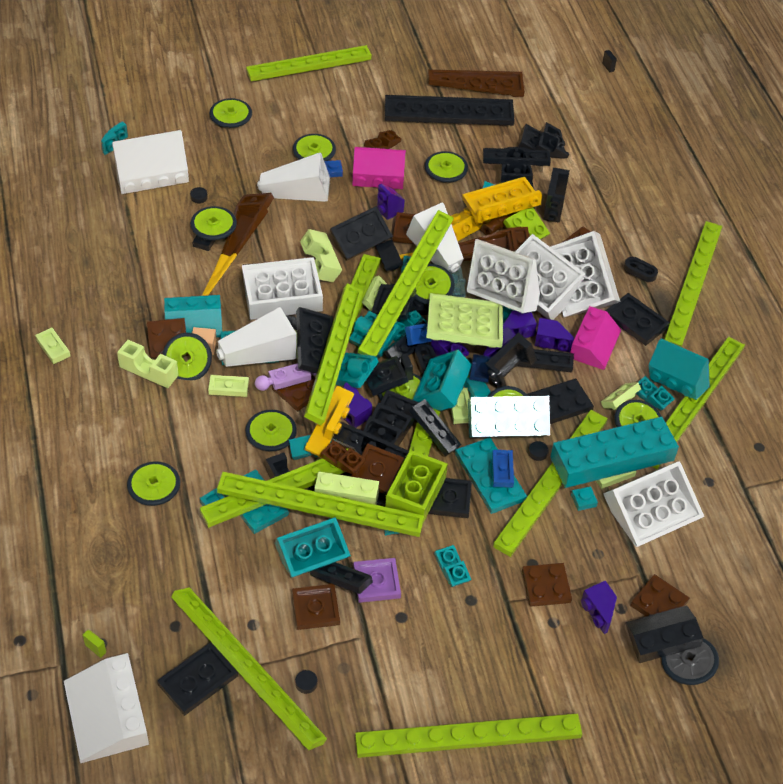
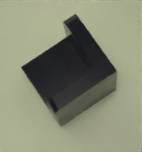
M284 452L266 459V471L270 479L290 472L287 466V456Z

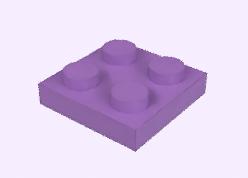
M395 558L357 561L353 563L355 570L371 575L373 583L361 594H357L359 603L401 598Z

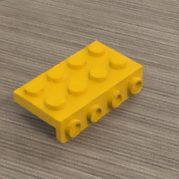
M525 177L462 194V200L478 223L539 206L542 199L540 190L535 191Z

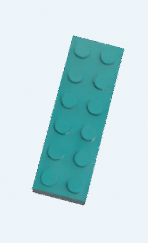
M658 417L553 443L550 458L564 487L568 488L672 462L675 460L679 446L663 417Z

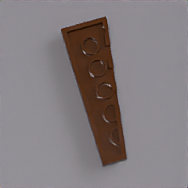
M428 69V85L524 97L522 72Z

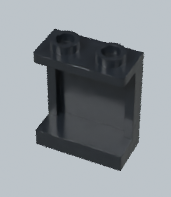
M553 167L543 220L560 222L570 170Z
M519 332L486 363L487 373L492 378L491 382L497 388L507 386L504 377L523 359L527 360L531 365L537 361L532 343Z

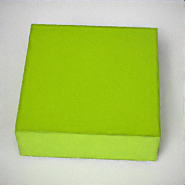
M87 630L83 634L85 646L101 658L106 654L104 641L91 630Z

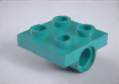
M368 311L365 317L360 316L355 322L354 332L349 337V342L360 347L378 315ZM395 324L377 355L381 358L384 354L383 351L389 347L401 330L399 325Z
M346 352L336 385L344 386L345 383H348L352 387L361 388L379 362L377 357Z

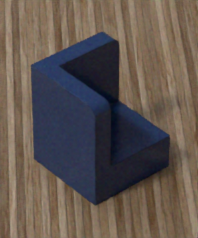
M473 354L470 380L489 381L486 363L492 357Z

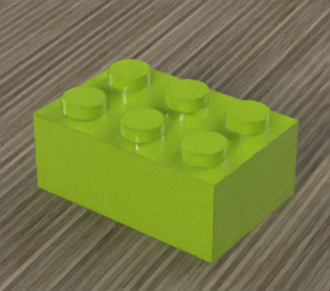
M410 450L386 495L385 507L424 515L425 521L446 479L448 463Z

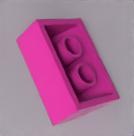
M355 147L353 186L378 188L379 184H383L392 189H403L406 150Z
M589 306L573 341L570 353L574 354V360L605 370L621 329L608 312Z

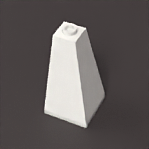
M317 153L261 173L258 189L262 193H272L274 198L325 202L328 201L330 176L322 154Z
M443 202L413 216L406 235L416 246H418L437 211L440 210L448 214ZM450 225L431 261L454 273L460 269L463 256L452 225Z
M280 307L220 339L216 354L226 367L296 359V332Z

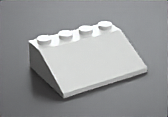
M181 130L112 142L117 180L121 194L189 182Z
M592 231L551 246L553 250L586 274L562 310L564 317L585 313L589 306L600 309L620 302L599 233Z
M532 234L515 252L536 259L540 291L537 311L547 319L554 320L565 308L586 274Z
M475 239L466 292L521 313L536 311L540 295L536 259Z
M314 257L242 265L250 320L259 319L280 307L285 315L296 314L299 307L316 312L323 311V294Z
M680 461L603 493L611 513L635 547L704 517Z
M128 653L106 658L64 680L80 763L149 745Z

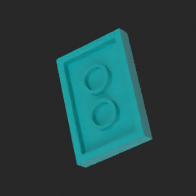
M256 469L244 475L264 480ZM266 504L241 514L240 517L253 534H256L287 517L289 511L284 507Z

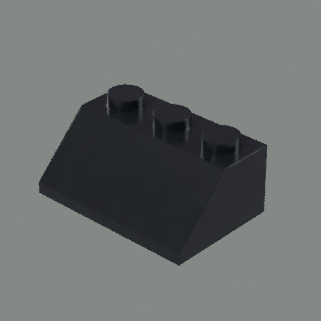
M687 605L625 622L639 663L701 647L704 639L697 619Z

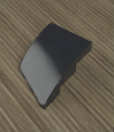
M546 122L540 131L528 124H525L522 128L518 147L528 150H550L551 158H568L569 152H566L564 148L565 141L562 138L561 130Z

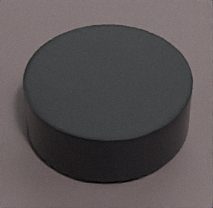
M202 187L192 189L190 192L191 200L198 204L204 203L208 199L207 190Z
M535 441L530 444L528 454L533 460L542 461L547 458L549 449L544 442Z
M303 670L297 674L295 685L299 692L309 694L317 688L318 679L314 672Z

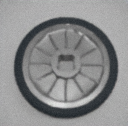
M703 639L701 647L661 657V662L666 674L674 681L685 685H698L708 681L715 675L719 666V656L715 647L708 640Z

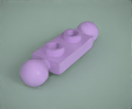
M297 363L268 371L269 377L264 375L257 377L255 386L258 390L265 391L270 385H273L274 389L277 390L311 380V374L314 376L317 374L298 369Z

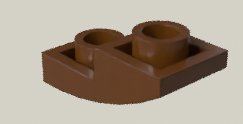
M387 130L379 132L378 138L365 140L364 147L390 149L400 143L401 138L394 131Z
M335 440L320 454L321 458L350 474H354L366 461L364 457L352 448L346 450Z

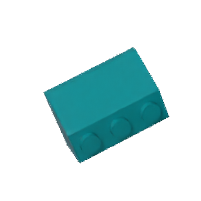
M220 295L164 298L165 320L185 318L186 333H192L193 327L216 329V338L221 337L222 315Z
M661 338L649 363V378L654 382H658L697 400L710 387L709 359Z
M459 350L430 359L413 400L421 402L425 399L433 409L439 411L455 407L472 364Z
M336 517L278 537L274 543L280 560L291 578L351 556Z

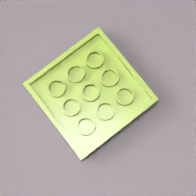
M430 293L426 338L445 340L452 343L461 342L470 345H484L490 348H502L503 305L487 300Z

